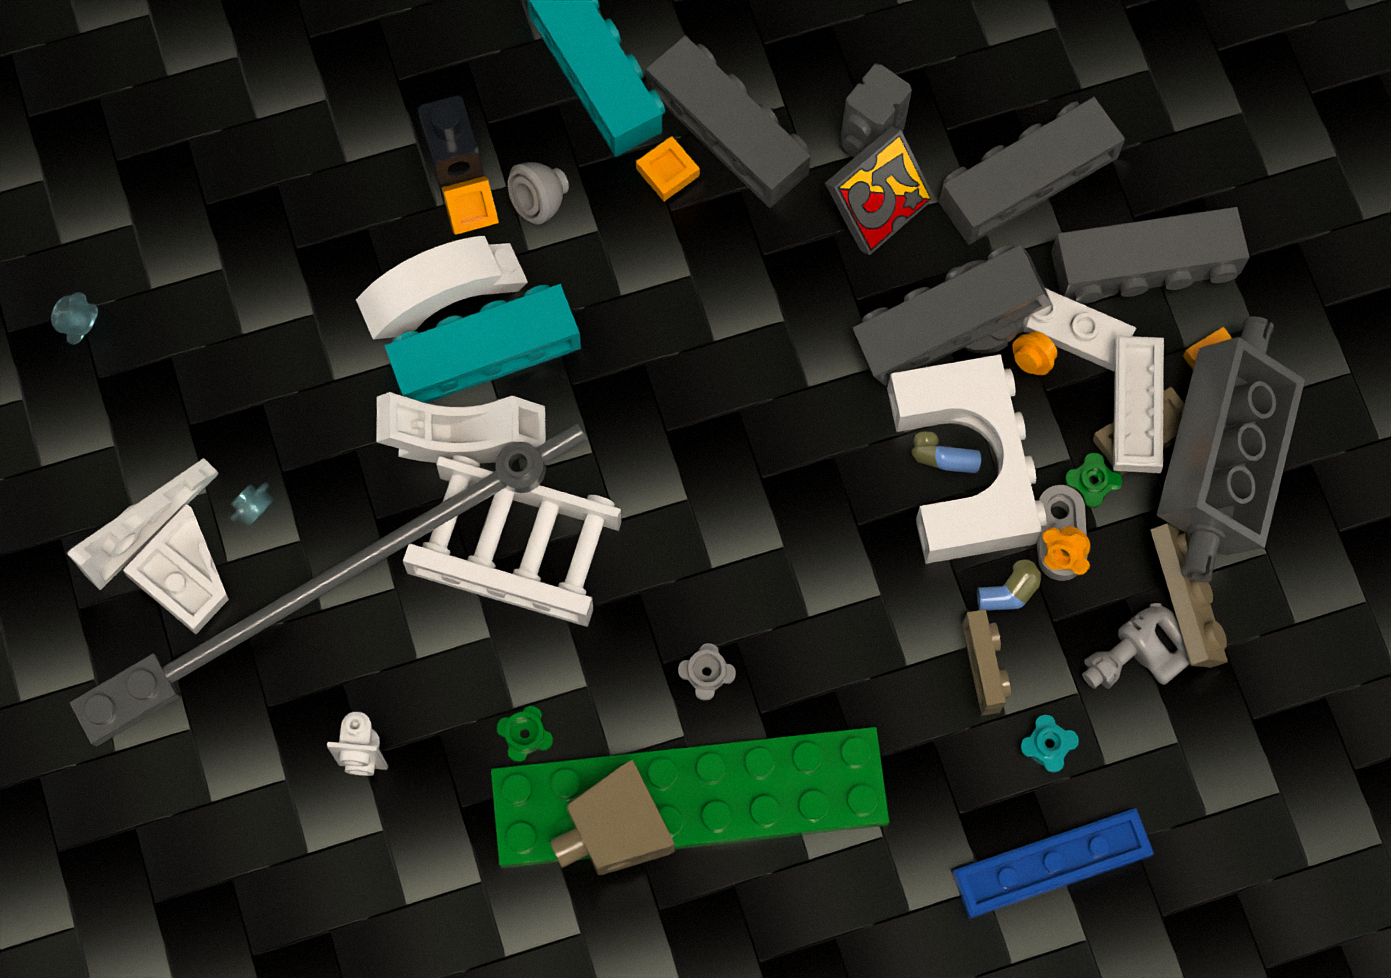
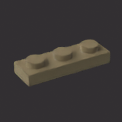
M1168 523L1151 529L1191 666L1212 668L1228 662L1224 651L1227 647L1226 635L1222 626L1215 621L1210 605L1213 602L1210 584L1208 582L1190 580L1188 576L1184 577L1181 574L1191 538L1187 533Z

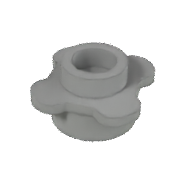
M714 644L702 645L700 650L690 660L682 661L678 668L680 678L688 680L696 689V697L704 701L712 699L715 690L721 685L732 683L736 675L734 666L726 664L724 658L718 653L717 646ZM704 668H709V669H711V671H712L711 675H709V676L703 675V673H702L703 669H704Z

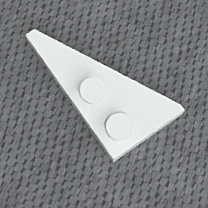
M204 458L139 503L128 507L120 516L73 547L67 554L84 575L101 590L219 473Z

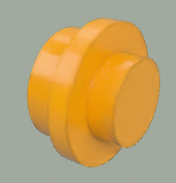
M1031 331L1028 334L1020 335L1012 345L1015 361L1025 372L1046 375L1054 367L1057 349L1051 339L1045 334Z

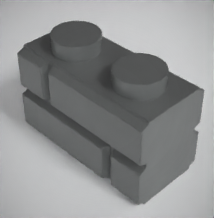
M874 64L862 79V84H858L849 94L845 102L840 138L843 148L855 158L891 126L901 131L904 130L912 92L910 84L883 65Z

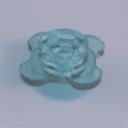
M76 292L72 296H64L56 303L52 311L51 322L57 332L67 335V342L75 345L93 327L98 309L97 306L86 302L85 294Z
M264 483L256 490L250 484L231 503L237 512L230 519L234 522L239 518L249 527L274 501L264 491L268 485Z

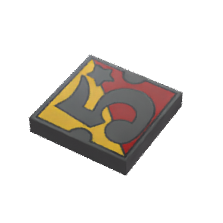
M893 126L888 128L825 183L860 251L868 255L873 253L935 199L902 131Z

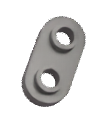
M1055 485L1046 489L1039 498L1044 505L1047 524L1041 526L1042 532L1037 540V555L1039 566L1048 577L1059 581H1066L1076 577L1077 574L1069 569L1052 570L1045 564L1044 556L1047 554V544L1042 536L1048 528L1054 527L1059 530L1065 526L1078 528L1087 536L1085 504L1082 496L1072 487ZM1057 506L1063 508L1066 511L1067 517L1064 519L1055 518L1051 513V508Z

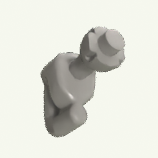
M1161 603L1150 604V607L1135 614L1119 628L1118 636L1121 642L1110 651L1095 652L1084 660L1088 670L1082 676L1087 684L1094 689L1100 684L1110 689L1119 679L1122 666L1134 656L1140 664L1152 672L1154 678L1160 684H1167L1190 664L1176 615L1168 608L1163 607ZM1157 624L1176 646L1177 650L1175 652H1169L1155 633Z

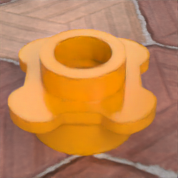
M1065 526L1059 530L1054 527L1048 528L1042 536L1047 544V554L1044 556L1045 564L1052 570L1069 569L1077 575L1086 573L1090 567L1086 559L1090 552V541L1085 533L1072 526Z

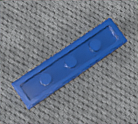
M1134 808L953 870L952 875L968 918L971 919L1149 858L1154 852L1137 809Z

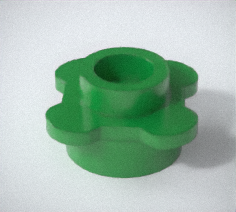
M1090 453L1085 457L1084 464L1078 469H1071L1067 472L1065 482L1067 486L1072 487L1082 496L1086 506L1096 508L1102 504L1103 499L1110 491H1118L1120 489L1122 477L1119 473L1112 472L1104 464L1102 455ZM1096 477L1098 483L1092 484L1089 478Z
M528 706L523 712H518L510 718L504 717L497 724L498 734L505 737L509 746L508 756L515 762H523L528 754L537 750L546 751L552 746V734L545 731L541 722L542 713L537 707ZM528 730L530 733L529 737L522 738L520 736L521 731Z

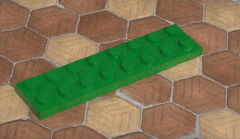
M876 727L491 769L499 865L501 869L558 862L549 841L575 828L568 815L567 806L631 760H633L675 844V849L888 826L889 824ZM587 855V856H585V857H583V858H581V859H579V860L590 859V858H589V856Z

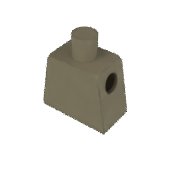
M633 760L619 767L567 806V812L575 828L549 841L562 868L588 855L598 875L607 874L675 852V844Z

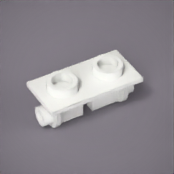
M352 712L346 715L341 724L339 743L327 742V748L339 766H345L346 773L361 776L374 775L375 769L387 770L388 764L379 750V736L372 729L371 721L367 715L361 712Z

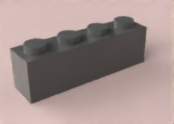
M685 35L646 68V89L648 91L654 89L661 98L663 105L769 208L809 174L811 155L806 143L794 133L789 135L778 124L776 115L768 106L762 103L758 105L747 95L744 84L735 75H726L716 65V60L712 53L702 44L696 46Z
M1095 97L1081 105L1078 102H1073L1063 108L1057 114L1056 119L1045 126H1042L1041 123L1035 124L1020 135L1019 141L1006 148L1004 145H999L987 152L982 157L981 162L968 170L966 167H961L949 174L943 181L939 204L967 244L970 245L1117 159L1125 138Z
M1237 207L1059 233L1051 250L1060 294L1071 300L1076 299V302L1081 304L1095 302L1101 299L1103 295L1121 293L1124 297L1137 296L1145 293L1148 288L1166 286L1168 290L1183 289L1190 286L1194 281L1210 279L1212 283L1228 282L1241 274L1250 258Z
M1021 244L1016 247L1007 245L989 254L988 261L974 268L965 266L952 271L946 276V282L932 289L929 287L916 289L904 297L905 302L889 310L888 308H879L863 317V323L853 327V330L873 376L886 386L889 383L891 373L923 368L1052 305V302L1030 255Z

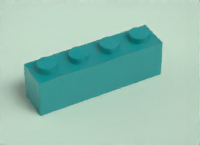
M527 0L531 21L615 157L662 133V115L665 114L663 102L654 89L650 91L646 89L641 81L643 73L639 63L632 54L626 56L619 45L621 43L619 32L611 19L604 21L597 10L599 8L598 0Z
M561 284L552 287L548 285L536 286L528 290L524 297L507 303L504 300L491 302L483 306L480 312L464 318L462 316L448 317L440 321L436 328L421 333L417 331L405 332L394 338L393 343L384 346L401 395L423 403H430L581 349L580 332Z

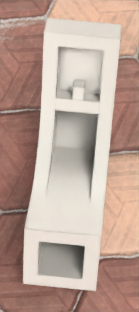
M477 236L437 246L400 263L375 280L356 301L372 338H393L405 332L415 331L432 314L454 302L477 295L518 292L527 283V279L510 243L489 245L485 236Z
M389 392L377 396V442L399 448V457L417 461L437 463L439 456L452 460L453 456L459 455L473 459L478 463H494L502 449L512 443L525 442L536 448L546 442L545 406L515 396H509L484 405L444 407L423 403Z

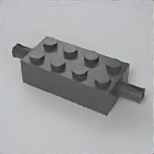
M1248 317L1243 322L1241 338L1237 337L1201 347L1198 351L1156 515L1187 533L1191 538L1181 574L1184 577L1188 576V579L1196 582H1209L1212 580L1217 552L1222 555H1230L1262 549L1266 545L1305 379L1266 355L1274 325L1271 322L1267 323L1268 320L1265 318Z

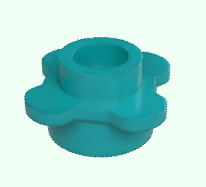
M1042 715L1037 718L1035 722L1036 729L1032 735L1022 740L1021 751L1026 757H1032L1034 761L1044 765L1048 772L1054 773L1064 767V757L1069 750H1074L1078 746L1079 739L1074 731H1065L1056 725L1055 719L1052 716ZM1048 739L1052 740L1054 747L1048 748L1045 745V741Z

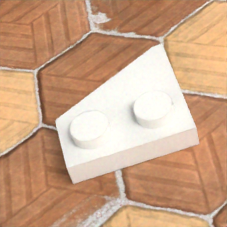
M187 504L123 569L129 579L195 634L229 600L195 514Z

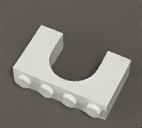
M1001 354L891 373L887 391L896 432L947 423L964 425L974 429L986 438L992 446L998 462L997 479L985 491L968 498L920 506L916 523L925 564L1036 544L1042 532L1041 526L1047 524L1046 513L1042 501H1035L1031 484L1036 483L1035 466L1031 456H1024L1021 440L1026 438L1024 419L1021 412L1014 413L1011 397L1015 396L1014 377L1011 369H1004Z

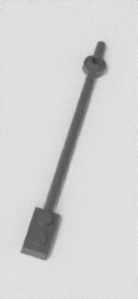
M579 424L573 425L536 448L525 442H516L506 446L499 453L496 460V471L189 652L165 666L159 656L153 653L69 702L90 743L99 746L179 699L180 695L173 684L175 681L500 490L507 488L516 493H526L534 490L544 479L546 463L587 440ZM516 459H526L527 466L523 471L514 472L511 470L512 463Z

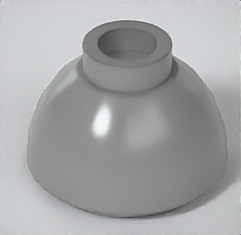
M525 162L515 165L510 170L508 177V193L514 208L521 217L535 225L543 224L552 218L562 203L563 194L567 193L569 189L567 177L562 170L558 168L551 169L546 165L536 162Z

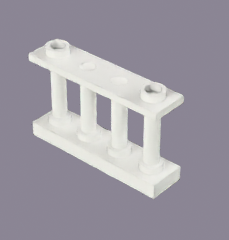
M455 455L451 460L439 456L436 465L440 479L450 481L443 502L493 472L479 468L480 464L468 457ZM540 485L526 493H516L504 488L494 494L474 556H468L467 560L450 556V550L447 549L458 517L456 516L434 529L429 542H424L422 547L409 544L403 563L407 574L588 627L593 612L592 597L586 596V590L583 589L584 582L602 527L619 531L621 509L614 507L615 504L611 500L598 495H588L587 499ZM512 500L539 507V511L520 568L514 569L513 574L495 569L496 565L492 560ZM559 513L583 520L584 524L565 582H560L558 587L540 582L541 578L537 574L557 514Z

